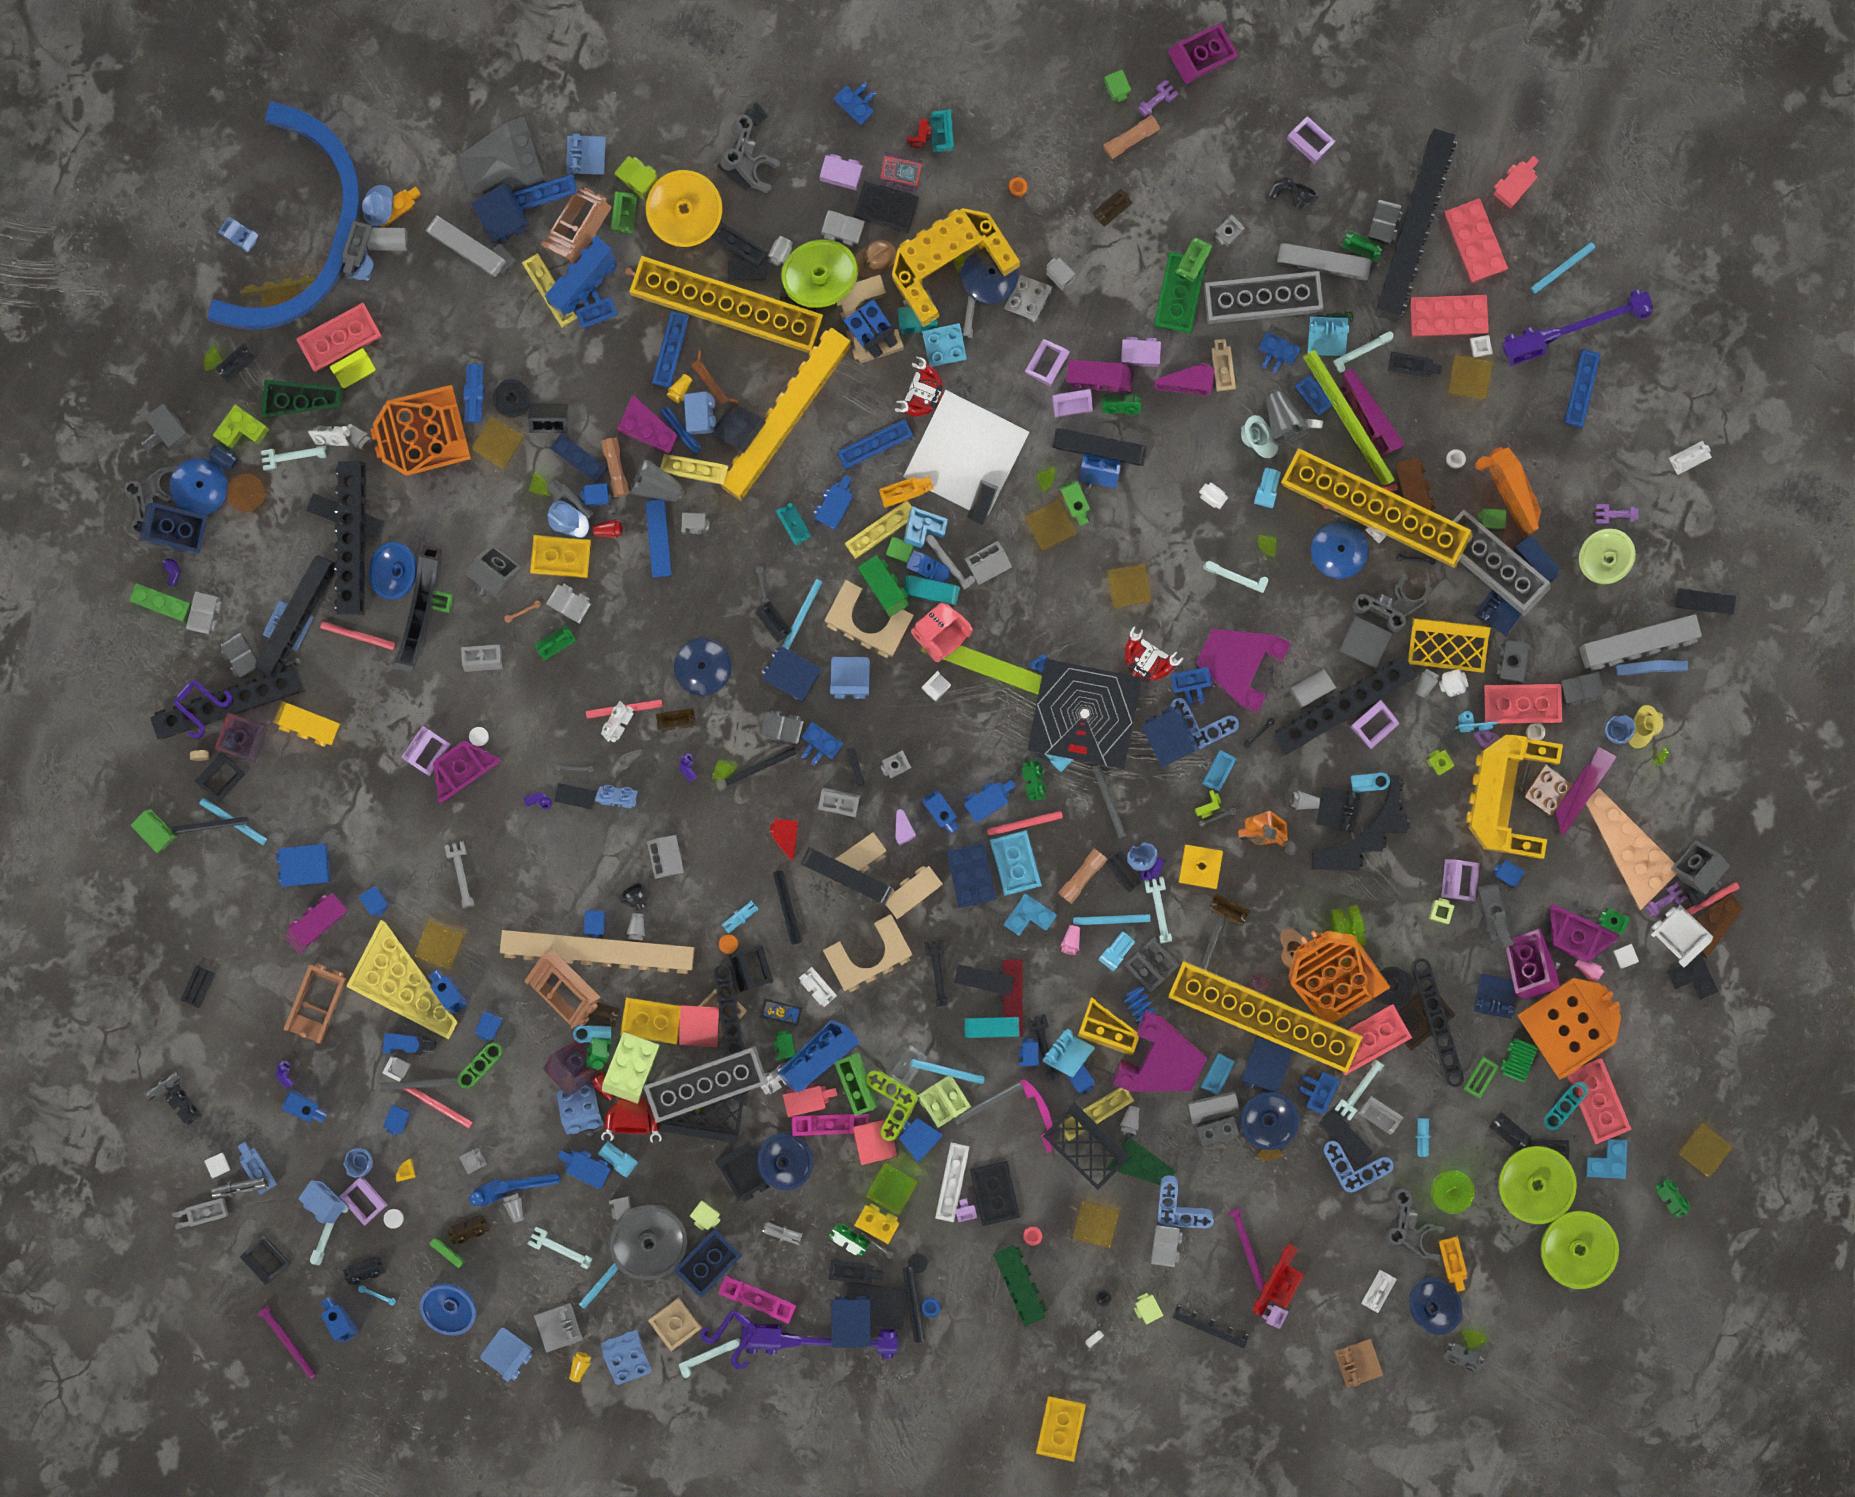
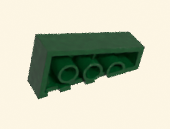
M264 380L261 418L342 407L344 388Z
M1013 1244L993 1253L1024 1327L1046 1318L1044 1312L1047 1309L1043 1300L1039 1301L1036 1296L1039 1291L1035 1282L1031 1284L1028 1276L1031 1275L1028 1265L1023 1266L1021 1258L1024 1256L1020 1247L1015 1248Z

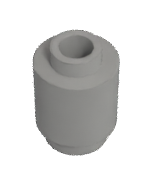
M779 236L778 240L774 241L768 254L769 261L777 266L784 264L792 250L793 242Z

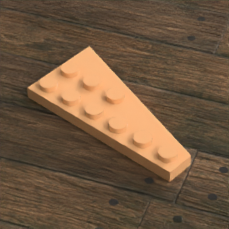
M1598 788L1588 799L1586 806L1596 822L1622 877L1628 885V889L1631 895H1633L1638 909L1641 910L1676 875L1671 870L1675 863Z

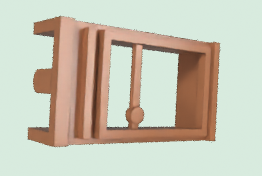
M577 187L578 193L572 195L547 239L541 243L552 254L556 253L563 259L565 257L572 263H577L582 256L580 253L584 248L588 247L612 208L606 203L607 199L598 193L595 196V193L586 187L584 190ZM586 200L593 203V207L580 228L572 226ZM569 228L577 232L572 240L565 237Z
M553 950L540 957L524 981L527 985L530 984L571 1025L572 1029L578 1025L583 1026L589 1020L588 1015L598 1007L597 1002L601 998ZM552 973L559 978L554 988L547 983ZM561 982L582 1000L576 1011L556 992Z
M315 963L314 966L309 965L284 1030L299 1034V1036L309 1038L321 1044L347 978L343 977L344 973L333 970L331 973L325 970L326 966ZM313 974L339 984L328 1011L312 1006L308 1002H303ZM301 1004L305 1008L309 1007L327 1014L324 1023L321 1024L298 1015Z

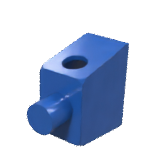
M937 789L921 800L936 823L941 828L944 826L949 834L959 828L954 821L957 816ZM945 811V817L941 818L940 813Z
M439 970L429 975L433 982L430 988L445 1010L455 1015L469 1004L451 978L446 975L442 976Z
M293 1089L290 1090L282 1105V1110L309 1123L311 1119L322 1123L327 1115L326 1112L318 1109L319 1103ZM304 1106H308L311 1108V1110L309 1112L302 1111V1108Z
M916 1118L913 1123L907 1120L902 1129L903 1134L899 1139L914 1159L919 1162L943 1134L919 1118Z
M331 1297L321 1302L325 1309L321 1316L334 1341L344 1343L359 1334L343 1306L335 1305Z

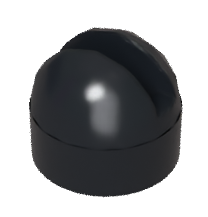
M1105 1290L1099 1291L1096 1294L1097 1304L1102 1307L1108 1306L1111 1303L1110 1293ZM1108 1296L1109 1299L1100 1303L1099 1300Z

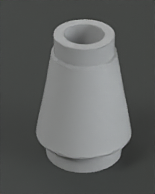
M352 424L346 426L350 430V435L347 437L353 445L362 451L366 450L372 442L370 435Z
M1426 668L1421 674L1415 693L1425 698L1439 682V675Z
M1300 791L1292 793L1290 806L1295 808V810L1319 808L1320 798Z
M632 913L626 934L628 941L643 942L645 937L643 914Z
M1135 1106L1128 1107L1120 1124V1132L1135 1136L1139 1128L1140 1108Z
M517 1192L504 1196V1202L502 1203L513 1223L523 1220L521 1196Z

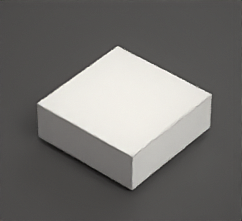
M1489 335L1470 338L1473 358L1493 354Z
M1632 944L1613 951L1620 969L1639 962Z
M223 1153L205 1160L212 1178L231 1170Z

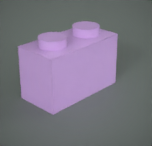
M835 154L826 155L819 177L820 181L857 191L863 170L862 165H859L860 162L849 159V161L841 160L842 157Z
M1126 337V340H1122L1121 364L1159 367L1161 341H1157L1156 338H1145V341L1138 340L1137 337Z

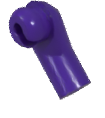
M167 558L163 561V567L169 573L166 584L175 587L181 571L174 559Z
M686 753L680 758L679 770L691 783L697 778V775L691 770L693 756Z
M540 792L523 798L526 807L537 804L542 809L547 810L552 804L551 799Z
M1157 857L1156 863L1151 869L1141 872V878L1143 880H1151L1158 877L1165 860Z
M283 1060L277 1065L276 1078L288 1090L294 1083L288 1077L290 1064L288 1061Z

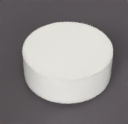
M1304 419L1309 427L1323 428V421Z
M1452 450L1446 456V463L1452 469H1459L1465 464L1466 457L1461 450Z
M1531 723L1525 730L1526 737L1528 739L1542 740L1545 736L1544 726L1540 723Z
M476 727L470 731L469 739L475 746H484L489 740V734L484 728Z
M398 1209L388 1210L384 1215V1223L389 1228H398L404 1221V1216Z
M1098 1330L1085 1341L1086 1345L1089 1348L1095 1345L1104 1337L1102 1332Z

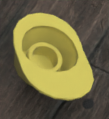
M1650 705L1642 706L1633 719L1636 728L1634 736L1628 741L1629 744L1634 748L1645 747L1653 736L1661 732L1663 728V714L1657 712Z

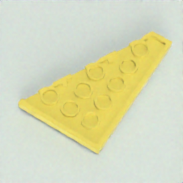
M380 920L346 987L447 1039H450L458 1024L453 1014L445 1010L430 988L431 984L387 923Z

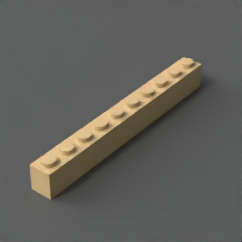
M502 930L500 953L504 954V958L516 959V955H524L523 959L535 960V957H541L553 950L565 963L573 964V960H580L582 965H592L593 962H600V966L611 967L612 963L619 964V968L631 969V965H636L638 970L649 971L650 967H658L657 971L669 972V969H677V973L688 974V970L693 971L695 952L694 947Z

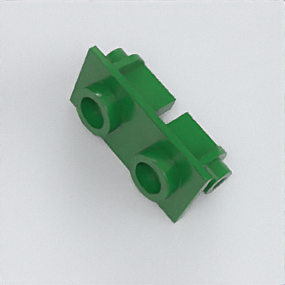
M1348 231L1341 248L1377 262L1384 245Z
M1106 394V396L1102 397V413L1140 414L1141 397H1137V395H1124L1123 401H1120V395Z
M565 625L534 644V646L545 661L576 642V639L568 626Z
M1039 761L1023 763L1024 781L1031 780V784L1025 785L1027 798L1030 801L1046 799V786L1042 781L1043 769Z
M1666 1178L1663 1185L1659 1183L1655 1186L1656 1193L1663 1202L1668 1199L1671 1200L1666 1206L1674 1217L1676 1216L1679 1219L1684 1213L1685 1215L1688 1214L1690 1204L1684 1196L1682 1197L1679 1194L1678 1187L1673 1181Z
M838 1222L829 1235L832 1238L831 1241L843 1247L845 1242L849 1243L846 1250L855 1256L859 1255L862 1257L870 1244L864 1236L854 1233L848 1226Z

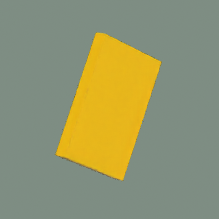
M533 535L530 573L588 578L591 540Z
M626 997L620 1036L625 1032L645 1040L677 1044L680 1030L681 1006Z
M1048 1396L1036 1454L1074 1462L1086 1404Z

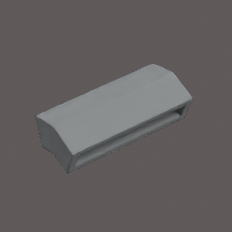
M1235 1092L1188 1102L1192 1124L1239 1113Z

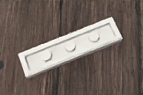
M952 1142L950 1144L935 1216L936 1219L950 1222L955 1220L970 1146Z

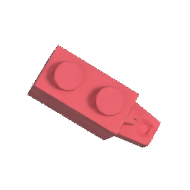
M1533 156L1527 164L1524 161L1520 162L1517 166L1513 164L1506 172L1509 176L1505 180L1501 178L1494 186L1496 189L1494 195L1511 209L1537 179L1536 171L1533 168L1539 160Z
M816 1083L808 1084L799 1093L791 1089L786 1090L787 1094H783L787 1115L792 1117L825 1109V1103H829V1097L837 1096L838 1093L837 1088L826 1090V1086H817Z

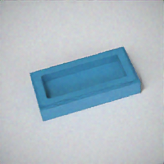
M1219 750L1202 784L1219 793L1237 758Z
M1217 1053L1201 1088L1219 1095L1235 1061Z

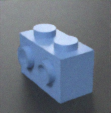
M707 392L684 394L686 432L691 435L713 433L716 419L713 415L715 401L712 395Z
M311 1180L298 1198L303 1203V1207L316 1215L315 1219L323 1224H334L346 1206L320 1181Z

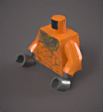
M1271 811L1246 818L1245 828L1238 831L1241 840L1250 839L1257 845L1277 842L1282 847L1286 846L1284 851L1292 856L1297 851V846L1292 841H1288L1287 823Z

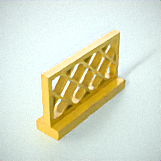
M1412 617L1408 662L1412 665L1484 673L1491 628L1483 625ZM1416 630L1424 631L1428 636L1420 644L1415 639ZM1438 633H1443L1447 640L1438 646L1432 637ZM1457 635H1462L1467 642L1457 648L1451 640ZM1476 637L1484 638L1483 646L1478 650L1470 643ZM1431 640L1437 648L1427 654L1421 646ZM1450 642L1456 650L1449 656H1446L1440 648ZM1469 644L1475 652L1466 659L1460 650ZM1418 648L1426 655L1420 661L1412 660L1413 652ZM1439 650L1445 659L1440 663H1434L1430 656ZM1458 652L1464 661L1459 665H1453L1449 658ZM1476 654L1481 659L1480 668L1472 667L1468 662Z

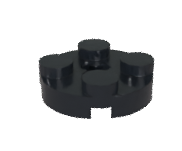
M508 379L502 381L495 388L492 394V402L499 414L507 418H516L527 412L531 403V395L523 383L515 379ZM510 394L517 397L513 404H510V401H506Z
M1386 967L1382 969L1380 973L1387 983L1390 984V981L1394 980L1398 987L1395 988L1394 992L1389 988L1378 995V999L1388 1005L1403 1003L1412 992L1410 976L1399 967Z

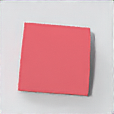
M681 1005L679 1045L718 1047L719 1008Z
M886 1119L852 1127L861 1165L897 1157L894 1140L887 1141L881 1136V1129ZM891 1128L886 1129L888 1136L893 1135Z

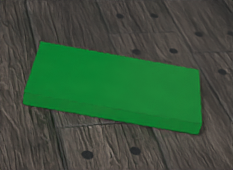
M1169 251L1154 327L1191 334L1206 260L1195 281L1192 282L1175 273L1184 254Z

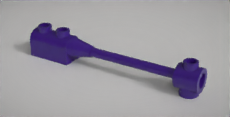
M1639 289L1634 290L1630 293L1631 297L1628 298L1627 305L1562 328L1534 331L1530 327L1523 330L1522 336L1516 337L1515 334L1507 335L1504 338L1505 342H1502V346L1510 367L1545 355L1546 345L1567 333L1630 311L1633 316L1637 315L1638 319L1649 317L1653 310L1649 294L1647 292L1642 293Z
M752 1323V1325H755L756 1331L744 1349L749 1354L758 1353V1349H766V1354L773 1355L777 1354V1350L801 1345L832 1346V1338L801 1337L782 1332V1324ZM743 1326L742 1341L749 1332V1328ZM882 1329L880 1334H878V1340L871 1339V1347H877L878 1353L882 1354V1358L891 1359L893 1354H897L898 1335H896V1330Z

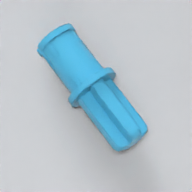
M1417 1118V1136H1415L1417 1138V1155L1419 1157H1427L1429 1155V1138H1431L1429 1136L1430 1119Z

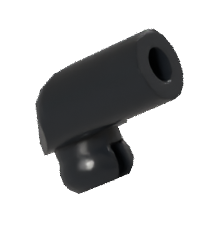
M1290 178L1275 181L1268 197L1276 200L1281 190H1292L1294 182Z

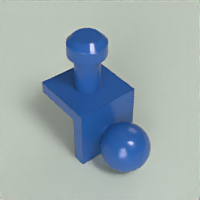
M494 1180L474 1189V1192L469 1196V1202L473 1206L480 1205L483 1207L506 1196L505 1192L509 1190V1185L505 1181Z

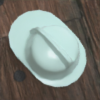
M1253 415L1249 417L1245 425L1241 427L1242 441L1245 445L1253 447L1264 458L1275 456L1278 451V445L1274 444L1272 433L1267 423L1260 416Z

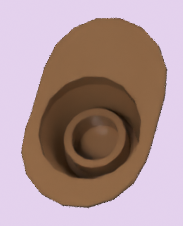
M877 240L860 250L855 256L858 275L863 278L878 276L888 269L896 259L894 246L886 240Z
M1287 928L1280 935L1283 946L1281 959L1290 968L1294 951L1303 943L1301 941L1302 936L1297 931Z

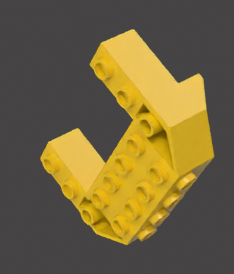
M964 208L959 211L956 209L949 213V217L942 221L940 219L936 221L929 230L926 231L924 229L917 233L916 238L910 241L908 239L900 244L892 271L893 282L923 327L939 318V312L923 289L922 279L975 245H978L980 249H987L1003 276L1020 267L1019 259L990 214Z
M1506 734L1481 751L1480 755L1477 754L1476 766H1478L1477 774L1474 773L1472 785H1475V790L1470 794L1469 803L1472 804V808L1467 813L1466 822L1469 823L1468 828L1484 850L1544 859L1547 839L1511 833L1512 828H1508L1519 761L1526 759L1558 765L1561 760L1563 744Z

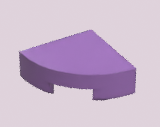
M1487 730L1477 731L1473 734L1483 749H1486L1500 739L1497 734Z

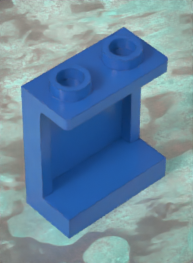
M327 844L278 848L279 853H276V862L280 864L281 871L278 872V882L282 883V887L331 883Z

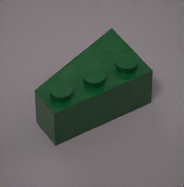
M1130 1137L1121 1146L1131 1159L1117 1171L1119 1173L1160 1185L1163 1177L1167 1175L1174 1176L1177 1172ZM1113 1157L1106 1168H1114L1119 1161Z

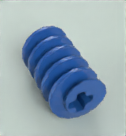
M1144 987L1137 988L1124 995L1127 996L1124 1003H1131L1127 1009L1134 1010L1131 1017H1138L1134 1022L1135 1024L1140 1023L1145 1011L1153 1013L1155 1008H1148L1152 1003L1151 1001H1144L1148 997V994H1141Z

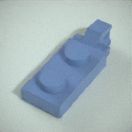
M247 1142L238 1146L242 1153L239 1157L240 1163L251 1180L265 1176L268 1178L269 1188L257 1190L258 1193L262 1194L277 1185L255 1148L250 1149Z

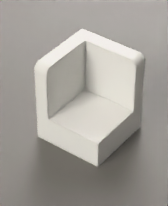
M937 671L922 686V690L936 702L950 688L951 684Z
M391 1056L382 1073L401 1082L411 1064L396 1056Z

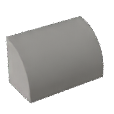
M373 228L367 244L368 250L407 251L406 229Z
M998 541L965 558L978 585L1012 567Z
M1323 669L1292 686L1290 690L1302 708L1331 692L1336 687Z
M676 835L647 841L655 879L684 873Z

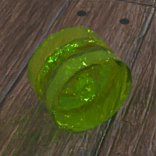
M1358 905L1347 907V919L1341 908L1330 910L1333 932L1354 935L1361 946H1366L1365 927Z
M1446 1170L1433 1178L1430 1185V1197L1438 1209L1447 1213H1460L1472 1204L1475 1197V1188L1467 1175L1455 1170ZM1452 1188H1454L1456 1193L1454 1196L1449 1193Z

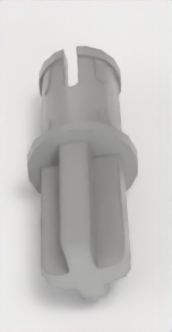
M769 1222L765 1224L763 1230L765 1234L777 1237L780 1241L785 1240L798 1246L802 1237V1233L800 1234L786 1229V1226L783 1228Z

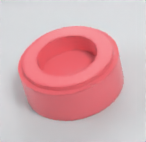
M1030 1226L1025 1229L1023 1239L1030 1246L1038 1245L1042 1240V1232L1038 1227Z

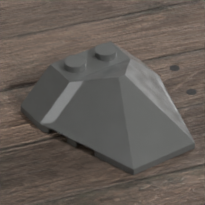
M525 116L505 122L458 156L469 193L487 194L502 184L509 185L514 193L545 183Z

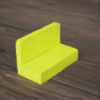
M363 348L330 366L333 374L344 389L376 371Z

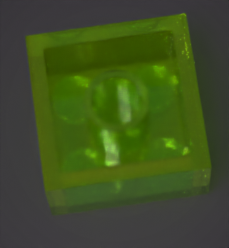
M884 1162L866 1197L900 1215L918 1180Z

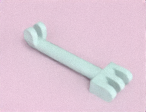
M1387 332L1379 336V338L1334 360L1333 363L1338 373L1342 374L1345 371V363L1392 341L1393 333Z
M326 445L275 455L274 449L263 450L261 455H269V457L262 458V463L270 462V465L263 466V470L277 469L276 462L316 455L319 458H326Z
M1211 561L1203 565V568L1211 573H1217L1261 593L1264 592L1268 583L1267 577L1260 578L1257 583L1224 569Z
M1162 876L1159 877L1160 885H1157L1156 878L1152 879L1153 886L1151 887L1149 886V880H1144L1146 893H1153L1161 934L1159 936L1160 943L1172 941L1171 934H1168L1160 894L1161 890H1166Z
M1376 1058L1371 1062V1069L1346 1102L1341 1099L1334 1108L1338 1112L1341 1106H1343L1344 1109L1340 1113L1342 1116L1347 1111H1350L1351 1113L1347 1116L1349 1121L1358 1111L1353 1107L1377 1072L1381 1071L1384 1067V1064Z
M345 1206L342 1212L347 1213L349 1208ZM326 1223L318 1246L311 1255L310 1262L312 1264L320 1265L325 1255L323 1252L334 1224Z
M535 1227L534 1230L541 1234L538 1236L532 1233L531 1238L537 1240V1242L529 1240L528 1245L538 1250L544 1245L582 1263L581 1267L589 1268L593 1258L587 1255L583 1256L546 1238L548 1232Z
M736 1338L680 1363L679 1368L683 1377L688 1378L691 1375L690 1367L737 1348L741 1344V1339Z

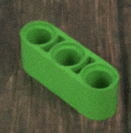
M498 1043L488 1044L460 1073L458 1084L466 1089L475 1086L502 1057V1046ZM492 1046H496L499 1050L496 1057H492L489 1054V1049ZM479 1060L484 1061L486 1065L483 1071H479L476 1068V1063ZM466 1074L472 1077L470 1085L463 1083L462 1079Z

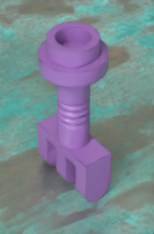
M1167 79L1157 86L1156 89L1159 93L1147 103L1143 101L1139 104L1138 111L1144 117L1152 114L1151 109L1164 98L1169 103L1179 94L1177 91L1171 95L1169 94L1174 89L1172 85L1167 89L1164 88L1169 83Z
M1596 504V509H1603V512H1596L1595 516L1603 517V519L1595 520V524H1609V518H1630V522L1638 520V509H1634V507H1630V510L1615 511L1609 510V504Z
M1679 882L1668 887L1666 890L1669 894L1658 902L1653 903L1650 901L1647 903L1645 909L1651 917L1659 915V909L1672 901L1678 905L1688 899L1687 895L1679 898L1678 895L1684 892L1682 888L1678 891L1674 890L1680 885Z

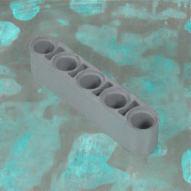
M437 215L425 230L433 238L493 277L498 275L506 263L499 255Z
M1282 243L1280 244L1277 263L1305 270L1369 280L1372 260Z

